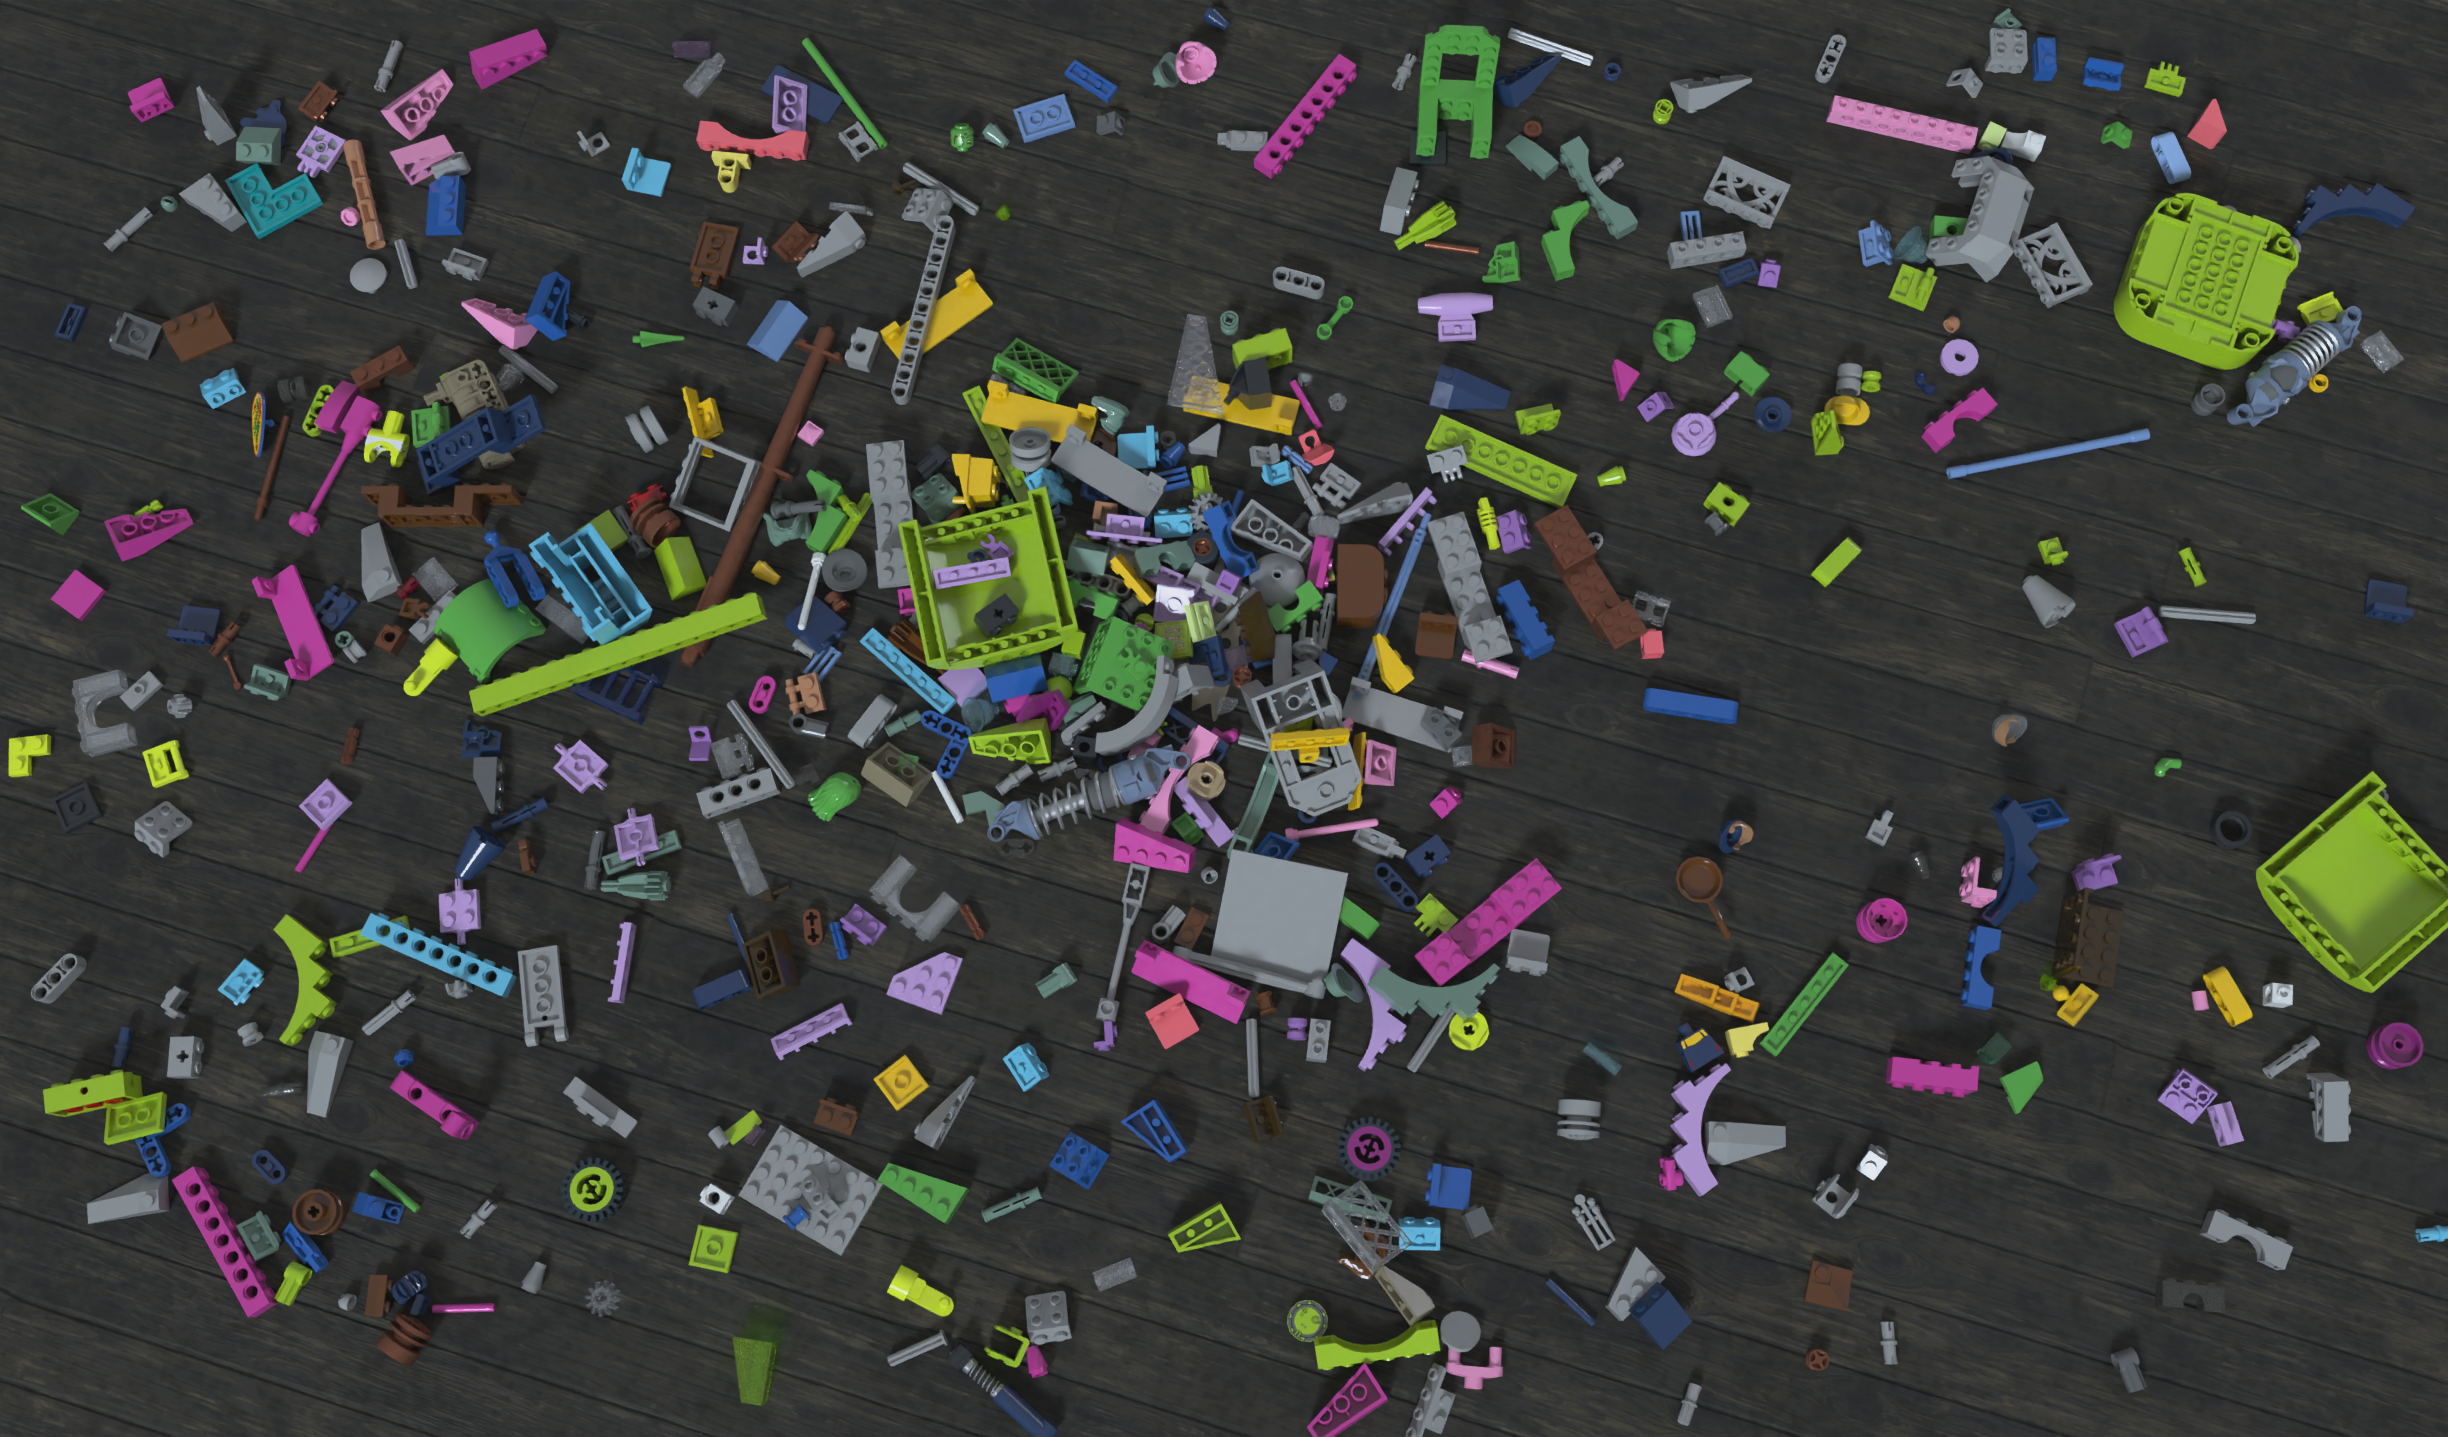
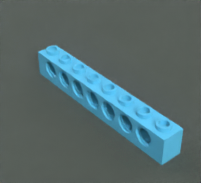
M371 913L360 935L507 999L517 979L516 976L512 975L513 970L504 966L498 969L494 967L496 963L488 959H484L482 962L477 959L478 955L469 951L466 954L459 952L460 947L451 943L445 946L441 944L443 940L435 936H431L429 939L424 936L425 932L416 928L413 931L406 929L407 924L398 920L392 923L388 921L390 917L382 913H378L377 916ZM390 927V933L384 936V929ZM407 934L408 940L402 944L401 938ZM425 942V949L419 951L418 947L420 943ZM443 949V956L437 959L436 953ZM460 957L461 963L455 967L454 960ZM478 965L479 971L476 974H472V967ZM496 972V980L490 982L489 976L492 973Z

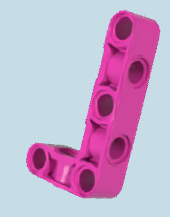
M403 1070L400 1071L389 1086L396 1093L442 1124L440 1128L455 1138L468 1140L480 1124L470 1115ZM421 1089L422 1095L419 1099H416L415 1094Z

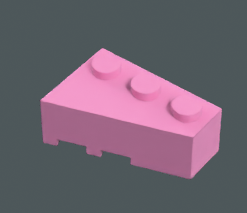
M445 135L390 152L397 166L411 185L433 174L430 165L444 161L455 153Z

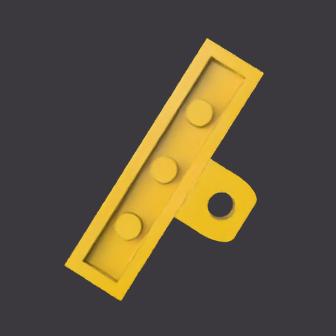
M1340 727L1327 730L1277 732L1271 734L1270 751L1298 749L1299 761L1301 763L1316 762L1319 758V747L1348 745L1350 732L1349 728Z

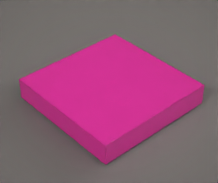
M74 570L51 600L82 621L107 591L77 570Z

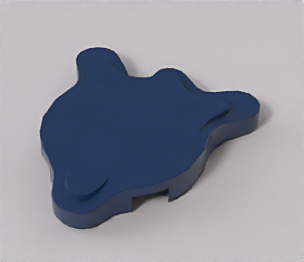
M279 100L272 101L268 108L257 109V118L244 117L241 119L240 125L243 128H280L281 149L286 145L287 136L285 134L287 129H289V124L282 115V103Z

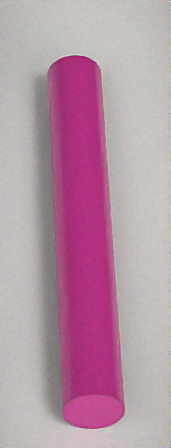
M1296 380L1291 381L1292 389L1316 430L1322 428L1323 425Z
M333 823L325 831L319 830L294 870L302 873Z
M495 1303L433 1305L432 1307L433 1313L495 1311Z

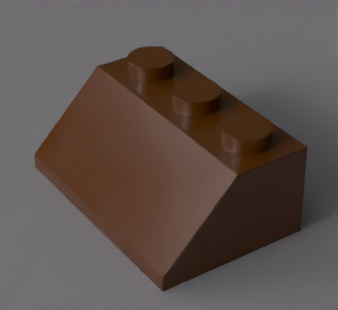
M214 302L162 323L166 337L182 363L234 342L224 313Z

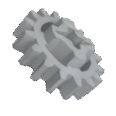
M1205 492L1204 495L1199 494L1198 499L1192 500L1194 506L1189 505L1192 512L1188 513V515L1192 516L1189 522L1195 523L1194 529H1199V532L1211 533L1209 526L1202 523V521H1205L1203 511L1221 504L1222 497H1217V494Z

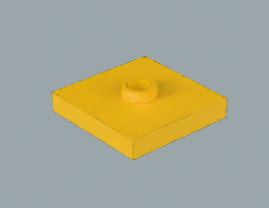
M906 1055L874 1078V1081L897 1111L930 1087Z

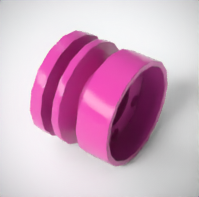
M1883 898L1863 906L1857 914L1856 925L1863 938L1869 942L1881 943L1897 938L1904 932L1907 926V915L1900 903L1893 899Z

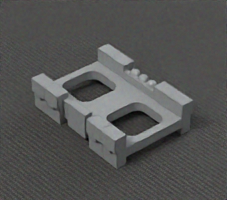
M858 121L842 133H838L839 139L848 147L851 155L857 162L872 150L876 151L878 149L877 145L871 137L869 138ZM856 129L859 136L850 140L846 134ZM866 142L869 149L860 153L856 147Z

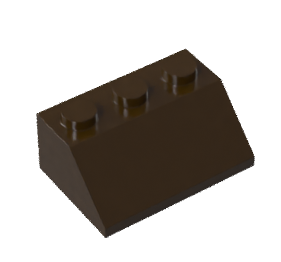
M1257 591L1238 606V615H1235L1236 624L1241 627V639L1246 642V655L1251 657L1252 663L1275 658L1276 635L1261 591Z
M770 930L742 944L757 1000L786 993L801 986L786 930Z

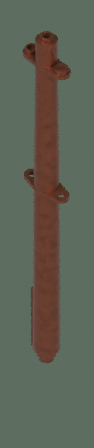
M829 326L819 328L812 345H809L804 339L795 341L794 346L799 350L809 353V358L764 460L760 465L758 474L714 575L709 577L695 611L707 610L709 606L724 604L729 599L777 480L781 479L788 482H793L794 480L792 475L781 470L826 360L842 365L844 362L842 354L838 352L830 353L836 333ZM712 638L683 647L679 663L694 668L699 656L705 657Z

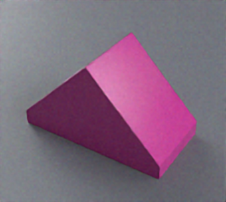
M1616 359L1612 364V371L1619 401H1623L1638 380L1640 373Z

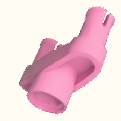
M1490 1347L1489 1366L1487 1367L1464 1366L1460 1363V1352L1449 1348L1448 1362H1446L1445 1366L1447 1368L1446 1372L1465 1377L1464 1388L1483 1389V1379L1503 1376V1367H1501L1502 1348Z

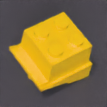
M952 454L955 474L960 478L963 496H953V504H966L971 515L975 514L976 507H995L996 501H999L997 483L1001 481V473L998 472V466L995 465L993 459L974 458L970 454Z

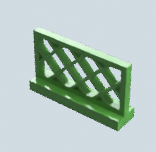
M1018 338L1002 354L998 353L995 356L992 368L998 374L1055 404L1059 401L1061 394L1079 375L1078 371ZM1019 346L1023 348L1024 351H1016L1015 347ZM1018 356H1026L1027 360H1019ZM1030 356H1037L1040 359L1031 360ZM1007 357H1014V360H1015V361H1013V360H1011V359H1009V358H1007ZM1046 364H1052L1055 368H1047ZM1024 365H1029L1030 369L1025 368ZM1033 365H1042L1043 369H1034ZM1057 373L1058 377L1050 378L1049 374ZM1062 373H1068V374H1070V375H1072V376H1071V377H1063V376H1062ZM1038 374H1045L1046 378H1043ZM1054 383H1061L1062 386L1060 387Z

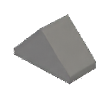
M1218 423L1189 443L1190 453L1217 457L1221 436L1220 424Z

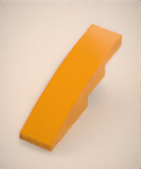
M1681 974L1675 989V993L1751 1023L1754 1022L1760 1005L1758 1002L1740 997L1739 994L1721 989L1717 985Z

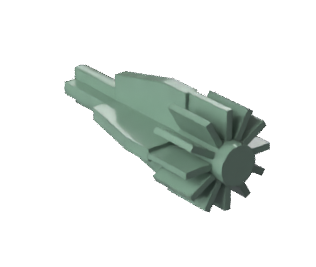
M665 871L634 873L621 876L618 880L602 881L601 891L618 892L625 896L641 899L666 900L671 889L670 876L667 877L668 872Z

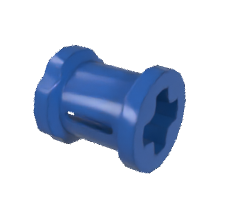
M797 1203L796 1208L782 1218L792 1230H795L801 1221L805 1218L808 1219L810 1216Z

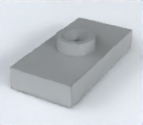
M148 671L124 692L120 698L131 710L135 711L155 694L163 684L152 672Z

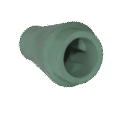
M989 123L982 133L985 139L1000 146L1002 149L1010 142L999 127L993 123Z

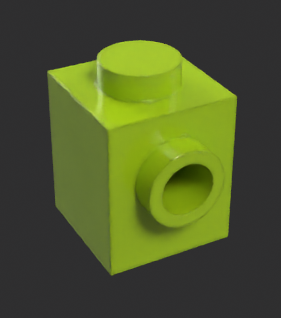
M1078 629L1069 639L1063 642L1061 649L1063 656L1081 660L1087 639L1086 634L1082 630Z

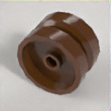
M310 1190L303 1193L296 1200L292 1217L294 1224L304 1233L329 1235L336 1232L343 1225L346 1219L347 1208L344 1200L334 1192Z

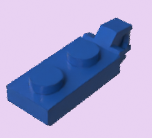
M294 1220L291 1221L282 1232V1236L304 1264L308 1263L315 1272L325 1269L329 1264L325 1256L322 1255L309 1235L300 1231L294 1224Z

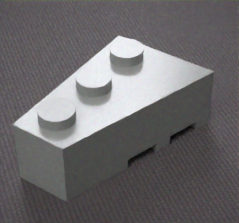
M2330 1072L2306 1073L2307 1080H2311L2313 1092H2309V1097L2314 1099L2315 1111H2312L2315 1137L2323 1142L2349 1141V1134L2351 1133L2349 1114L2351 1108L2348 1095L2351 1092L2348 1081Z

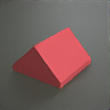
M2213 99L2187 136L2208 149H2213L2227 132L2217 99Z

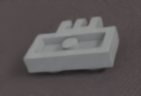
M1464 444L1427 455L1431 472L1441 471L1445 483L1449 482L1448 474H1450L1452 481L1456 480L1454 472H1457L1459 479L1463 478L1460 465L1469 462Z

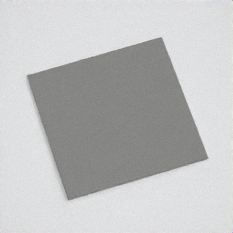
M1232 849L1211 956L1246 964V966L1261 968L1300 981L1313 982L1325 986L1322 979L1328 974L1348 873Z

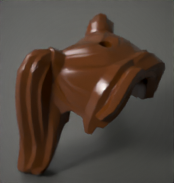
M1364 1221L1361 1231L1366 1235L1367 1240L1357 1251L1355 1258L1341 1255L1337 1258V1262L1344 1264L1360 1278L1370 1280L1386 1261L1387 1255L1392 1251V1245L1386 1237L1374 1230L1367 1221Z

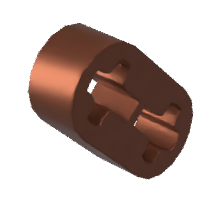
M809 909L803 915L804 936L810 946L817 947L824 940L822 916L817 910ZM812 913L817 916V919H814V926L808 920ZM813 930L819 936V938H816V942L809 939L813 936Z

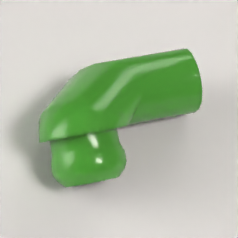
M2160 759L2154 767L2155 775L2163 777L2166 774L2165 771L2169 768L2179 769L2181 767V759Z

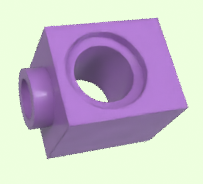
M1224 569L1215 587L1230 595H1234L1243 577Z

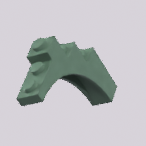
M1494 963L1484 973L1468 982L1449 987H1429L1402 979L1383 966L1367 985L1402 1016L1407 1012L1411 1014L1419 1005L1433 1019L1437 1014L1442 1016L1450 1007L1465 1020L1468 1016L1472 1018L1479 1011L1477 1006L1481 1002L1478 999L1486 991L1483 987L1487 983L1491 985L1498 977L1496 972L1500 968Z

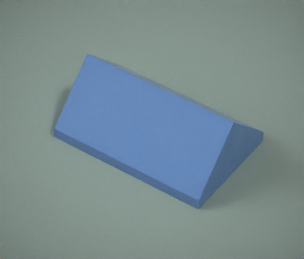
M777 300L747 345L779 362L807 322L808 317L790 301Z

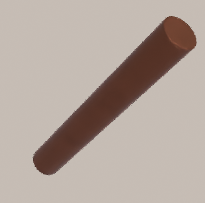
M1425 240L1424 248L1479 254L1478 247Z

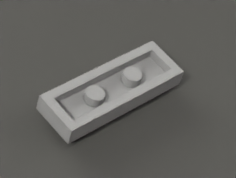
M449 590L426 613L429 615V618L421 617L409 629L421 643L425 644L435 634L433 630L437 625V619L456 595Z

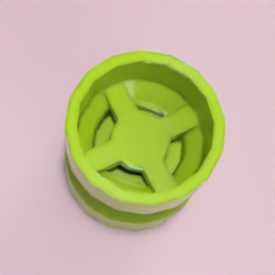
M1666 99L1659 100L1653 112L1654 121L1658 124L1667 123L1673 111V104Z

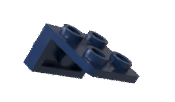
M2378 580L2368 581L2364 616L2396 623H2403L2413 617L2414 609L2406 608L2407 587Z

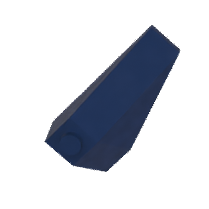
M1547 54L1530 62V66L1514 69L1515 73L1506 76L1504 73L1496 77L1493 84V94L1503 105H1510L1511 107L1521 105V102L1533 93L1562 59V56L1560 54Z
M1441 364L1429 406L1446 411H1453L1454 409H1464V411L1471 409L1506 410L1511 392L1462 370Z

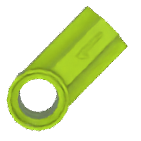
M1200 465L1191 468L1194 483V499H1198V495H1204L1205 492L1213 493L1207 466Z
M292 1261L284 1272L285 1279L274 1298L283 1304L292 1306L300 1289L310 1280L313 1270Z

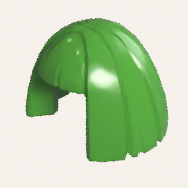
M1663 319L1657 323L1653 330V342L1657 351L1666 360L1678 361L1691 350V345L1695 341L1696 331L1693 324L1688 321Z

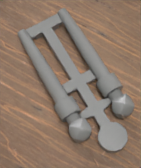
M1581 1194L1576 1195L1574 1201L1576 1204L1581 1205L1583 1210L1580 1212L1578 1207H1573L1572 1213L1576 1215V1220L1582 1225L1586 1234L1599 1251L1616 1239L1600 1213V1208L1598 1205H1595V1200L1588 1198L1586 1202L1589 1206L1587 1207L1584 1203L1585 1197ZM1591 1209L1596 1216L1593 1217L1589 1210ZM1583 1213H1585V1214L1587 1215L1588 1219H1589V1220L1586 1221V1222H1585L1586 1219H1585V1217L1583 1216ZM1596 1220L1600 1221L1610 1239L1606 1240ZM1588 1225H1593L1603 1242L1599 1245Z

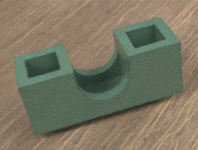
M1175 541L1170 544H1158L1148 548L1140 547L1136 549L1132 562L1140 579L1157 576L1161 567L1160 561L1168 563L1175 572L1190 570L1195 557L1191 548L1187 545V541Z

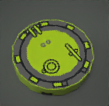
M1304 1300L1298 1302L1291 1308L1288 1314L1287 1325L1289 1331L1295 1338L1301 1341H1314L1313 1338L1321 1337L1327 1328L1328 1318L1326 1312L1320 1304L1314 1301Z

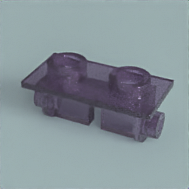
M676 40L672 42V48L675 49L674 58H710L711 41Z

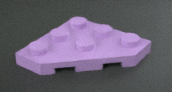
M944 952L893 976L887 995L942 1015L963 959Z

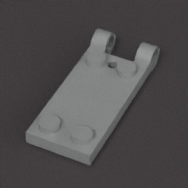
M554 945L518 951L525 1042L527 1047L539 1045L537 1028L554 1025L556 1041H567L569 1033L565 1018L559 946ZM544 1016L548 1017L546 1021H543Z

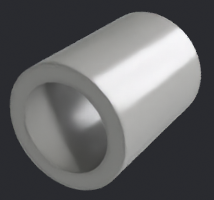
M717 1126L708 1134L718 1149L723 1148L730 1142V1139L720 1126Z

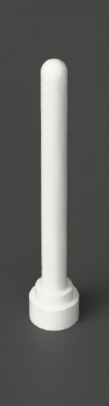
M816 552L812 556L813 571L798 623L800 630H804L806 627L820 570L827 557L820 552Z

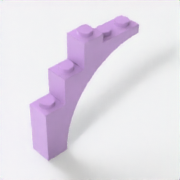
M1352 938L1342 951L1340 957L1358 974L1371 1002L1373 1015L1371 1040L1363 1059L1358 1065L1365 1072L1367 1068L1371 1070L1377 1059H1375V1056L1378 1052L1383 1053L1389 1045L1386 1042L1387 1040L1393 1044L1396 1041L1401 1042L1407 1032L1404 1031L1406 1025L1388 1013L1389 1010L1393 1012L1394 1008L1367 985L1383 966L1388 970L1391 966Z
M1717 1064L1709 1070L1711 1074L1708 1077L1701 1076L1694 1081L1696 1086L1690 1080L1686 1083L1682 1080L1673 1087L1675 1091L1671 1093L1685 1114L1680 1112L1672 1118L1674 1123L1670 1126L1684 1143V1146L1679 1144L1672 1149L1673 1154L1670 1157L1675 1159L1676 1167L1681 1170L1682 1175L1699 1197L1718 1184L1704 1156L1701 1141V1122L1706 1102L1712 1090L1723 1076L1731 1070L1727 1064L1722 1066Z

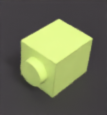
M1990 121L1977 148L1982 151L1998 148L2007 129Z

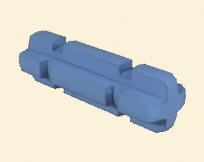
M1288 445L1282 448L1281 455L1285 458L1288 457V460L1295 466L1302 468L1304 473L1309 474L1313 470V465L1310 462H1306L1297 452L1292 451V448Z

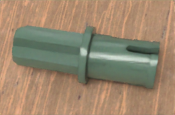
M915 710L902 718L898 717V720L884 726L888 736L891 737L904 729L906 731L907 727L921 721V715L918 710Z

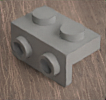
M453 248L448 260L443 259L442 261L447 272L454 275L458 273L468 280L475 279L478 281L481 280L489 263L485 258Z

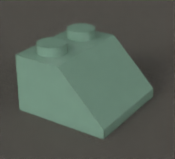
M244 127L236 142V161L245 164L281 165V129Z
M1075 539L1069 548L1066 568L1071 569L1070 571L1074 573H1082L1084 571L1089 572L1091 576L1100 577V575H1104L1106 572L1112 546Z

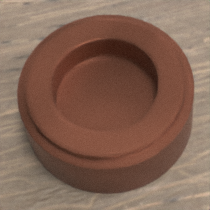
M1529 121L1524 126L1523 134L1529 140H1536L1541 135L1542 127L1537 121Z

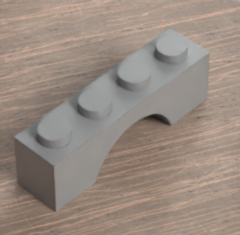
M2223 1210L2208 1211L2200 1231L2201 1235L2218 1243L2227 1242L2235 1235L2242 1236L2253 1244L2258 1262L2275 1270H2285L2293 1249L2292 1246L2286 1244L2287 1241L2277 1236L2273 1238L2267 1235L2268 1232L2258 1227L2254 1229L2248 1226V1222L2242 1219L2228 1217L2229 1213Z

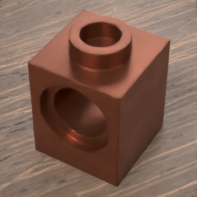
M385 624L374 644L397 657L408 637L403 633L404 629L399 626L393 625L391 627ZM392 636H395V639L392 642H389L390 638Z

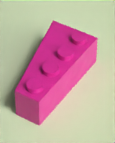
M535 29L470 51L472 74L483 90L546 57V44L538 30Z
M1891 1057L1887 1063L1886 1083H1891L1892 1087L1904 1088L1905 1085L1911 1086L1912 1090L1915 1091L1931 1089L1932 1093L1935 1094L1951 1092L1952 1096L1965 1097V1095L1977 1091L1979 1067L1971 1066L1969 1069H1961V1064H1945V1067H1943L1940 1062L1925 1061V1064H1922L1921 1060Z

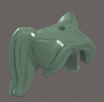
M1094 396L1091 404L1107 414V418L1100 419L1101 425L1108 433L1115 435L1123 426L1125 418L1130 414L1129 410L1114 400L1103 396Z
M764 513L763 515L767 523L770 541L774 546H779L785 541L792 539H808L812 533V525L808 513H801L797 517L777 522L771 514Z

